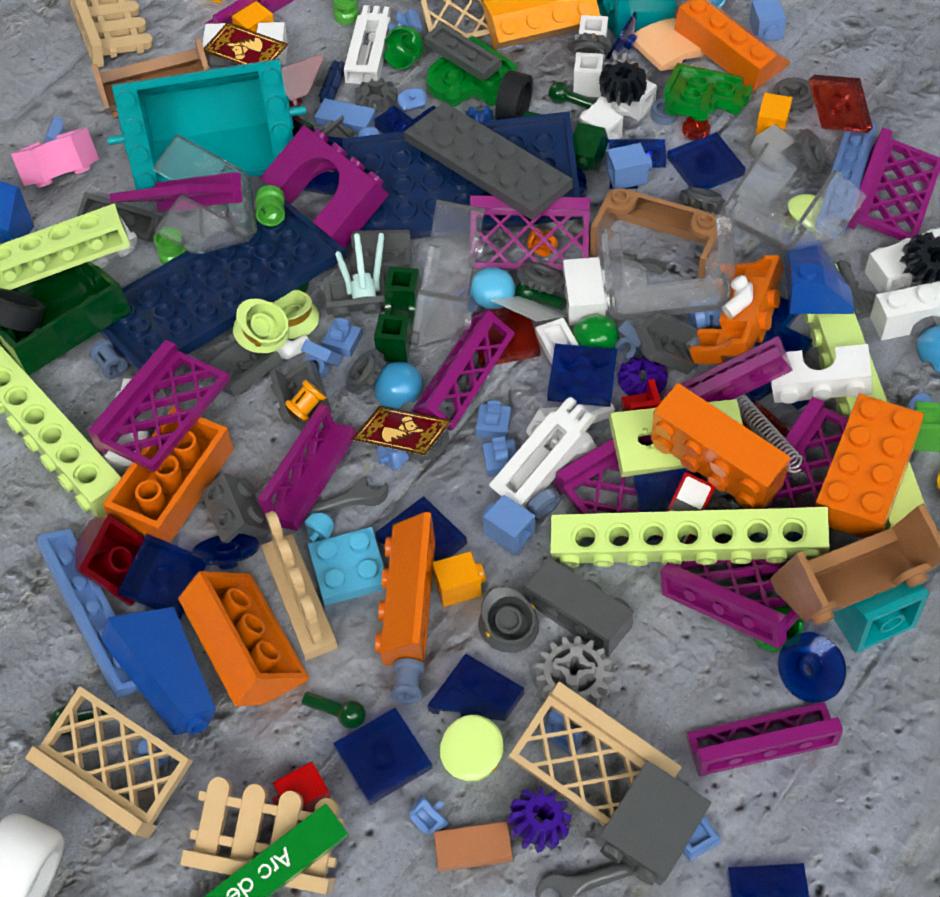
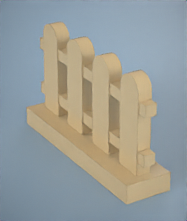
M69 0L92 65L97 64L98 67H104L103 56L110 55L112 58L117 57L119 53L137 51V54L152 47V36L142 33L146 30L145 19L135 17L139 14V4L137 2L129 0Z
M276 512L265 513L272 541L262 544L261 548L305 660L307 661L338 649L336 639L293 535H283Z
M213 778L208 784L207 792L199 791L198 800L204 801L198 830L191 829L189 838L196 840L195 848L183 849L180 865L232 875L255 858L256 852H263L297 826L300 820L303 821L313 812L302 810L303 798L296 791L283 793L279 799V804L273 805L266 803L268 793L266 788L260 784L247 786L243 792V797L237 798L231 796L232 784L227 778ZM323 798L318 801L315 811L325 803L328 804L344 827L345 819L338 817V803L332 798ZM229 806L240 808L234 837L223 835ZM264 813L276 815L270 844L258 842ZM220 845L232 847L231 855L219 854ZM329 851L285 886L325 895L333 893L336 877L328 876L327 872L328 867H336L337 858L331 857V851Z

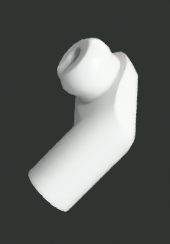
M740 275L731 281V287L735 290L734 297L722 306L723 312L730 319L750 305L753 300V284L748 282L744 275Z
M304 334L292 341L287 340L285 345L278 349L277 352L282 359H291L303 352L301 348L305 339L309 340V338Z

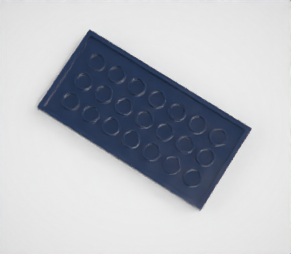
M570 111L479 122L572 178L573 188L562 197H580ZM404 131L342 139L343 149L348 153L345 158L350 160L353 156L366 167L363 171L367 175L370 171L375 173L384 181L381 187L389 194L360 231L410 230L411 239L470 232V195L493 196L405 141ZM478 215L477 228L480 231L491 230L498 224L490 215ZM496 216V217H497V219H498L499 221H501V220H502L504 217H506V216ZM512 216L503 225L508 228L525 226L527 223L520 216ZM524 216L529 222L532 221L528 217ZM542 216L534 224L551 223L554 221L550 217ZM555 217V218H556V220L559 222V221H562L565 217ZM571 217L569 220L582 219V217Z
M285 200V217L280 224L265 226L257 220L256 211L122 288L132 312L99 333L105 339H109L118 353L138 372L165 340L175 343L178 351L187 355L232 328L236 320L237 308L243 301L261 299L267 302H275L338 263L335 255L337 251L341 252L343 260L347 258L345 249Z

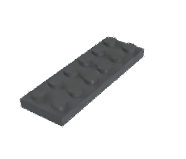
M443 102L404 131L405 141L531 220L535 219L573 188L572 178L446 102Z

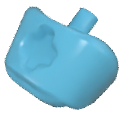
M312 513L305 520L307 533L310 536L308 540L311 543L329 538L334 529L333 520L324 513Z

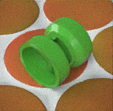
M332 0L336 22L344 25L355 23L357 16L360 15L357 5L358 0Z
M266 185L259 188L256 192V218L265 226H276L284 220L285 196L279 187Z
M166 226L155 233L154 243L162 264L187 251L183 233L179 228Z

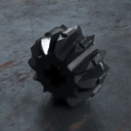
M628 59L624 63L615 60L614 65L606 64L604 71H601L599 77L601 96L607 98L608 103L617 102L618 107L621 103H626L630 106L632 101L640 102L647 88L645 69L639 68L638 63L629 64Z
M932 232L914 236L902 249L904 256L901 257L899 262L906 265L903 273L912 274L911 282H918L920 280L922 285L940 281V236L935 238Z

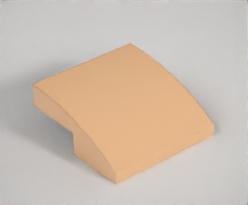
M675 18L652 23L636 31L628 39L660 71L672 70L677 63L682 64L684 59L698 58L704 55L701 52V48L674 30Z

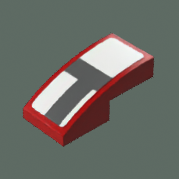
M685 472L666 512L705 510L715 490V486ZM655 535V537L663 540V537ZM693 535L683 536L680 542L689 544Z

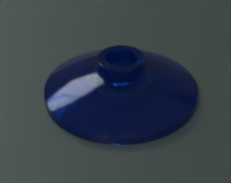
M636 11L628 20L613 44L611 51L607 54L606 59L613 58L612 52L614 50L618 54L624 48L630 50L638 37L634 34L637 22Z
M238 534L229 543L222 542L219 536H215L198 543L193 548L192 555L194 560L199 563L214 565L220 569L228 570L237 567L238 562L257 553L260 546L257 538L246 534Z
M815 632L799 633L791 637L780 650L778 657L780 678L787 690L798 699L809 703H821L833 698L842 689L846 679L845 660L837 645L826 636ZM803 664L810 667V676L804 672Z

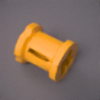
M305 379L302 382L303 387L292 400H287L285 405L306 422L309 419L308 414L320 400L324 401L327 397Z

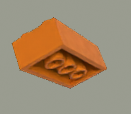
M677 383L653 412L651 441H653L654 446L662 453H670L678 458L687 470L693 473L698 472L706 477L708 482L715 486V489L719 491L725 490L734 496L743 508L765 509L783 486L791 457L681 384Z
M860 393L858 394L815 504V507H828V525L830 528L863 539L884 531L917 442L925 413Z
M173 406L167 415L176 413V408ZM200 417L155 473L132 462L102 504L106 514L109 513L149 542L167 549L201 499L202 491L212 483L233 452L234 448L228 428ZM178 421L161 425V434L174 432L179 426ZM156 430L151 437L157 436ZM159 445L143 448L141 455L151 460L159 451Z

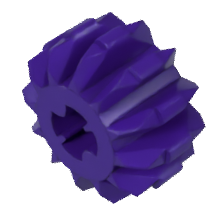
M542 786L536 787L533 793L526 789L521 792L520 799L516 798L512 801L510 805L512 813L507 817V824L515 827L511 832V838L522 837L524 839L522 849L527 848L532 843L537 853L542 852L545 846L552 850L559 845V840H564L567 837L569 829L566 826L571 822L572 815L563 812L567 807V801L557 802L555 800L556 790L551 791L549 795H545ZM536 816L540 817L543 820V822L541 823L535 819Z

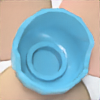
M486 267L477 272L470 285V296L474 298L477 304L486 309L503 308L504 306L491 301V299L514 297L515 283L512 276L507 271L497 267Z

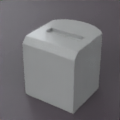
M773 124L755 137L750 152L755 158L776 173L792 162L795 139Z

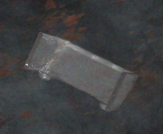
M176 134L153 166V171L170 180L240 172L243 202L205 207L181 194L155 228V232L184 246L193 254H204L249 242L257 232L252 185L249 176L239 167Z
M765 143L724 203L720 216L730 226L783 252L829 244L837 240L867 196L839 171L833 170L798 222L784 216L788 210L790 199L782 190L797 170V167L773 146Z
M442 200L436 201L430 245L421 290L419 289L410 345L424 347L461 336L463 329H470L473 312L467 311L475 260H482L485 242L479 241L485 208Z
M716 215L719 251L713 252L707 258L705 278L648 284L647 270L641 263L634 261L623 262L621 233L608 229L601 230L607 306L611 316L618 320H636L648 318L657 311L668 316L722 310V306L731 299L733 289L731 281L735 278L737 267L733 219L724 215Z

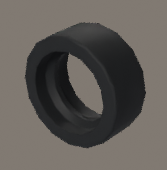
M508 70L505 73L496 98V120L523 117L525 111L529 110L533 92L532 75Z
M0 288V326L22 332H35V328H40L46 309L45 305L26 294Z

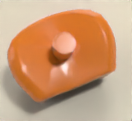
M536 228L543 237H545L550 232V230L546 229L545 232H542L540 229ZM531 230L526 244L528 249L531 251L542 239ZM551 236L547 241L556 249L558 247V240L555 236ZM544 243L534 253L542 257H548L553 251Z

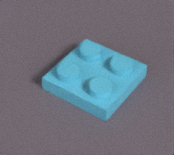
M372 527L308 543L324 606L385 590L382 589L384 565Z

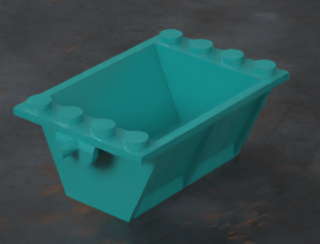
M280 59L112 85L122 135L107 137L108 145L124 143L136 190L155 188V183L231 172H240L241 178L263 175L292 140V130L294 129L292 116L306 114L305 106L290 108L289 97L285 93Z

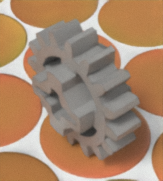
M565 636L562 637L561 646L558 647L555 643L551 642L549 643L550 653L543 651L540 653L541 663L536 664V675H538L537 688H544L543 698L545 700L559 681L595 706L599 705V694L602 696L608 695L609 686L607 684H612L613 673L609 672L611 670V660H604V648L594 650L593 640L584 645L581 644V637L576 636L574 643H569ZM571 672H577V675H571Z

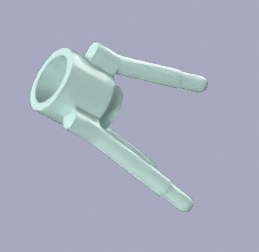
M355 233L354 241L358 274L353 275V281L350 278L341 252L337 251L335 255L346 284L347 295H352V299L374 297L376 292H380L379 279L384 234L379 233L372 279L370 273H365L360 234Z

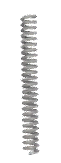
M745 394L735 398L738 401V406L740 405L741 419L755 434L773 446L781 440L775 447L778 448L784 443L780 450H783L785 447L787 448L783 451L784 453L790 450L787 454L789 456L793 454L790 461L796 457V460L789 463V466H792L800 459L796 466L788 467L787 471L790 473L802 471L801 469L793 470L801 465L803 461L802 456L780 434L774 425L768 421Z

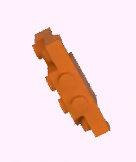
M765 255L761 259L750 263L725 264L724 270L727 280L718 281L717 283L721 298H728L726 303L734 297L735 292L731 287V281L740 275H744L747 281L753 284V300L750 305L732 319L728 318L722 311L719 318L722 329H698L697 335L700 345L691 346L689 349L694 364L720 365L725 362L727 356L737 357L753 349L755 343H762L766 331L771 328L774 310L780 304V292L777 286L784 271L780 255Z

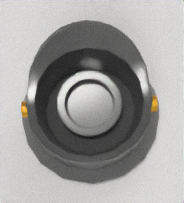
M501 586L490 590L485 595L481 605L478 627L481 637L493 649L501 652L516 653L528 648L535 641L539 632V619L534 605L530 604L523 594L513 588Z

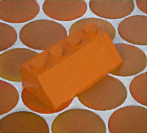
M688 0L678 8L674 30L701 48L702 53L729 74L743 78L742 84L746 86L751 85L753 92L789 65L790 61L712 1Z
M429 512L421 513L394 524L392 537H386L385 557H390L389 568H383L382 589H386V598L379 601L378 619L383 621L382 633L377 632L375 638V653H380L384 666H393L396 660L402 658L417 659L425 666L433 577L432 562H434L436 542L432 515Z
M199 571L178 600L235 706L263 705L307 682L309 679L307 672L251 573Z

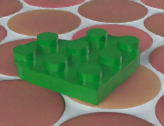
M470 36L469 40L499 57L502 62V68L484 82L444 57L434 62L428 69L426 79L427 91L434 98L446 102L452 107L459 106L462 101L471 97L483 100L487 105L494 106L496 105L498 90L505 73L508 70L517 71V66L474 36Z
M677 63L664 88V111L669 115L681 114L692 116L697 121L708 120L709 114L714 113L716 109H725L727 113L739 114L742 107L747 106L751 100L752 86L742 84L743 78L733 74Z

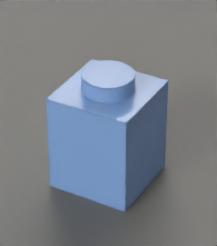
M752 0L749 23L753 33L764 42L783 39L786 16L779 0Z
M641 143L607 149L606 171L614 189L648 183V172L652 170V160L649 153L645 154Z
M503 495L496 503L492 502L483 513L484 534L515 555L535 534V515L506 495Z

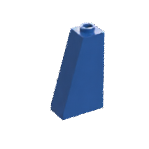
M169 607L108 617L101 637L103 644L173 735L184 733L197 734L207 729L216 708L175 608Z

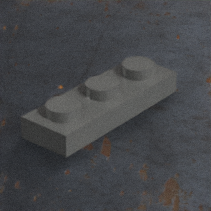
M443 23L423 37L426 47L482 82L502 68V62L499 57Z

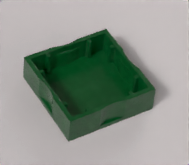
M89 261L12 289V291H17L39 300L45 305L46 309L40 328H35V332H22L0 326V345L29 376L132 311L120 284L101 267Z

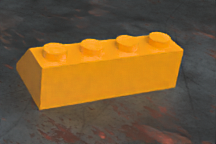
M481 0L494 50L577 31L580 28L581 15L600 16L597 0Z

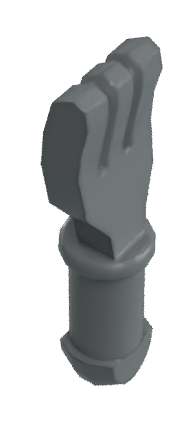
M609 249L605 253L607 261L630 266L632 269L634 267L648 269L658 274H663L668 269L665 263L656 259H637L636 254L631 255L614 249Z
M845 260L838 261L839 272L852 290L855 315L860 316L871 313L873 306L869 296L864 290L858 288L859 282L855 280L850 264Z

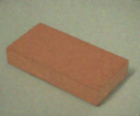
M507 822L434 832L439 872L513 862Z

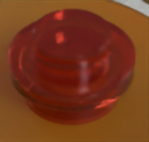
M689 116L682 126L683 135L694 141L707 138L711 129L708 120L697 121L692 116Z

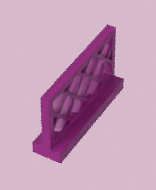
M882 127L870 152L847 227L855 229L858 223L901 241L906 238H913L919 233L940 171V157L891 139L893 131ZM891 150L901 153L905 159L896 161ZM924 162L934 166L933 170L924 172L918 163ZM910 165L915 174L906 176L901 167ZM893 170L898 179L889 181L884 172ZM920 181L926 190L917 192L911 183ZM903 185L908 194L899 196L894 187ZM886 190L891 199L882 201L877 192ZM913 201L919 210L909 212L904 203ZM896 205L902 215L892 217L887 207ZM879 210L884 219L876 220L869 217L868 213ZM906 221L912 230L911 233L900 229L897 223Z
M240 172L155 183V188L109 194L110 203L156 202L157 212L243 202Z
M470 195L469 268L484 269L486 267H497L500 269H519V266L525 264L524 262L529 257L533 262L539 263L532 254L544 243L556 254L545 265L555 270H563V264L553 263L558 258L563 262L565 259L561 255L574 243L582 251V258H589L590 198L561 197L529 222L524 217L525 215L494 196ZM478 215H490L498 223L486 236L477 228ZM496 216H506V217H504L501 221H499ZM512 216H520L527 225L514 237L503 224ZM542 216L550 217L557 224L545 237L533 226ZM555 217L565 218L559 223ZM571 217H584L583 230L575 238L562 226ZM501 227L512 240L499 251L488 239ZM529 228L542 239L530 252L518 241ZM560 228L571 241L558 253L547 240ZM477 233L483 238L479 243H477ZM582 235L583 247L577 242ZM485 242L497 253L489 262H476L477 249ZM516 242L526 255L518 263H510L503 253ZM501 257L505 263L494 262Z
M165 340L87 431L97 450L105 454L111 451L155 473L231 380L230 376L224 371L178 351L175 343ZM182 364L190 367L192 373L174 377V373ZM209 377L217 379L212 386L199 388L198 380ZM194 381L195 390L177 394L176 385ZM172 387V396L155 400L156 394L161 389ZM197 398L198 403L193 409L180 410V402ZM175 404L176 413L158 417L157 408ZM153 410V419L136 422V418L141 412ZM178 421L179 426L174 432L161 434V425ZM156 427L157 436L139 440L138 431ZM133 433L134 442L123 445L116 443L122 435ZM159 445V451L151 460L141 455V449Z
M815 397L811 398L786 436V440L803 458L802 464L793 470L801 469L802 471L800 472L805 471L809 484L791 488L788 479L791 474L795 473L787 471L783 484L786 490L780 489L765 509H771L770 506L774 500L789 497L792 508H797L793 495L812 491L816 504L818 498L817 490L822 488L824 480L814 483L810 470L825 466L830 468L834 456L830 457L827 445L840 442L848 418L824 408V401ZM827 420L838 425L841 433L824 437L821 428ZM821 446L825 459L807 463L805 457L807 449ZM796 457L793 458V460H791L790 463L794 462L796 460ZM798 459V461L795 464L789 467L796 466L800 462V459ZM814 504V505H810V506H806V507H802V508L815 507V504Z
M651 435L638 437V442L642 445L650 446L653 444ZM612 438L556 473L553 486L560 495H566L579 514H596L597 510L610 513L648 512L675 494L683 476L664 473L638 475L644 476L643 490L625 487V477H621L620 485L601 482L602 474L605 471L620 472ZM654 478L667 481L666 490L662 493L647 491L648 479ZM581 486L596 488L594 502L581 500L575 493V490ZM600 489L619 493L617 506L598 503ZM623 494L641 497L640 507L635 510L621 507Z
M718 536L714 539L721 544L728 542ZM766 559L752 560L750 562L751 566L732 569L731 560H717L715 564L725 563L727 570L708 572L707 566L709 565H701L696 563V561H682L680 565H673L668 562L660 570L663 596L777 649H780L787 641L786 632L799 619V616L791 608L786 615L771 609L789 605L781 597L767 598L765 591L774 590L770 580L761 581L760 575L775 574L784 566L781 563H769ZM702 567L703 573L693 574L686 570ZM748 576L755 577L756 583L737 585L735 579ZM730 579L732 586L722 587L713 582ZM759 592L761 599L751 600L742 595Z

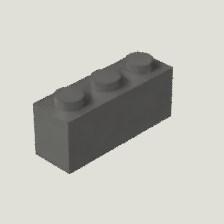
M548 557L524 586L525 598L530 604L534 605L537 611L574 635L580 636L586 643L593 640L594 648L597 650L604 648L605 655L608 657L632 628L634 611L624 600L613 598L606 594L597 583L592 580H584L575 574L570 566L563 562L558 563Z

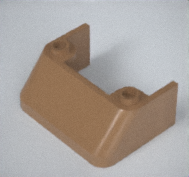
M201 38L195 39V49L104 72H99L97 64L91 65L106 115H112L113 119H117L119 116L112 85L210 70Z
M618 188L610 191L606 195L591 225L590 258L597 257L615 219L706 244L700 257L696 290L702 291L725 240L726 222L715 214L631 190Z
M923 503L913 509L895 526L811 560H807L803 551L796 553L770 578L775 592L805 623L813 621L814 625L818 626L835 618L833 612L905 583L908 588H912L927 581L928 577L926 574L940 565V533Z

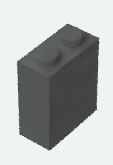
M647 760L599 836L596 844L602 847L600 852L611 861L618 864L623 861L634 868L633 874L644 883L653 885L655 882L660 886L668 878L712 802Z

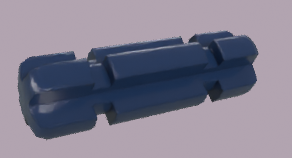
M332 61L329 67L330 70L322 85L323 88L319 93L321 104L324 98L335 100V95L344 76L345 63L343 61Z

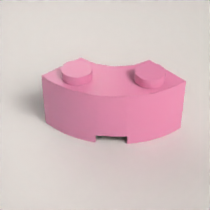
M85 127L57 135V139L43 144L37 142L12 153L11 156L23 185L36 184L37 188L44 187L53 183L52 178L71 171L79 174L91 169L90 164L99 160L88 128Z

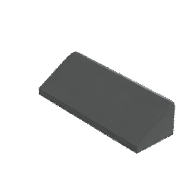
M85 192L77 217L114 203H110L108 198ZM115 202L118 213L130 232H135L139 239L153 242L155 233L164 226L167 218L157 213L121 202Z

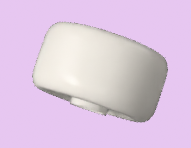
M20 813L7 815L0 821V897H45L57 872L64 849V838L57 829Z

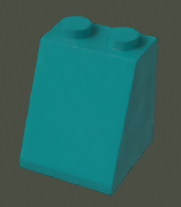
M597 0L600 16H608V28L615 39L632 35L652 23L674 18V10L677 8L676 0Z
M905 583L833 612L835 616L833 619L855 653H859L915 628L929 592L922 584L908 588Z

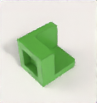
M916 401L914 410L925 414L914 450L940 452V403Z

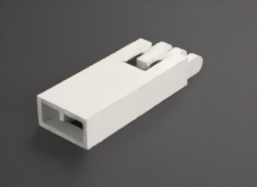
M364 5L361 15L357 16L344 66L345 83H368L371 78L374 81L380 80L385 60L384 52L387 50V43L384 39L390 33L388 27L389 22H391L390 7L384 6L383 13H380V6H374L373 12L370 13V6ZM366 33H370L368 35V45H363Z
M572 397L567 398L556 412L551 411L489 486L499 495H506L527 509L529 502L550 485L555 479L556 473L567 465L587 441L583 434L594 422L596 416L591 412L585 414L586 408L581 404L576 406L577 401ZM559 430L562 434L557 440L555 438L552 440L556 446L550 452L545 448V445Z

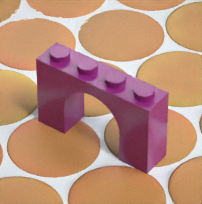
M303 125L260 179L267 185L279 187L284 192L285 200L292 204L314 177L326 171H338V189L313 223L345 249L351 241V232L360 231L389 194L381 187L384 181L375 173L370 171L367 175L363 172L366 168L353 156L350 160L345 158L348 153L335 142L330 146L327 143L330 139L319 129L316 128L312 132Z

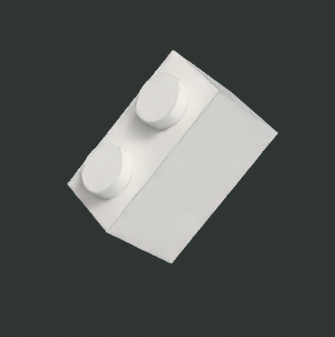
M599 257L563 260L564 292L567 301L566 308L569 326L575 325L582 317L595 313L605 315L606 311L611 310L610 293L604 292V287H607L606 269H601Z

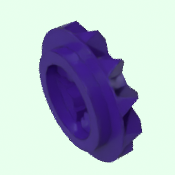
M644 355L639 359L631 357L627 363H621L618 372V384L629 396L646 393L647 380L655 379L659 394L665 389L668 375L664 365H660L655 361L651 362ZM641 370H644L647 376L644 384L641 383L639 376Z

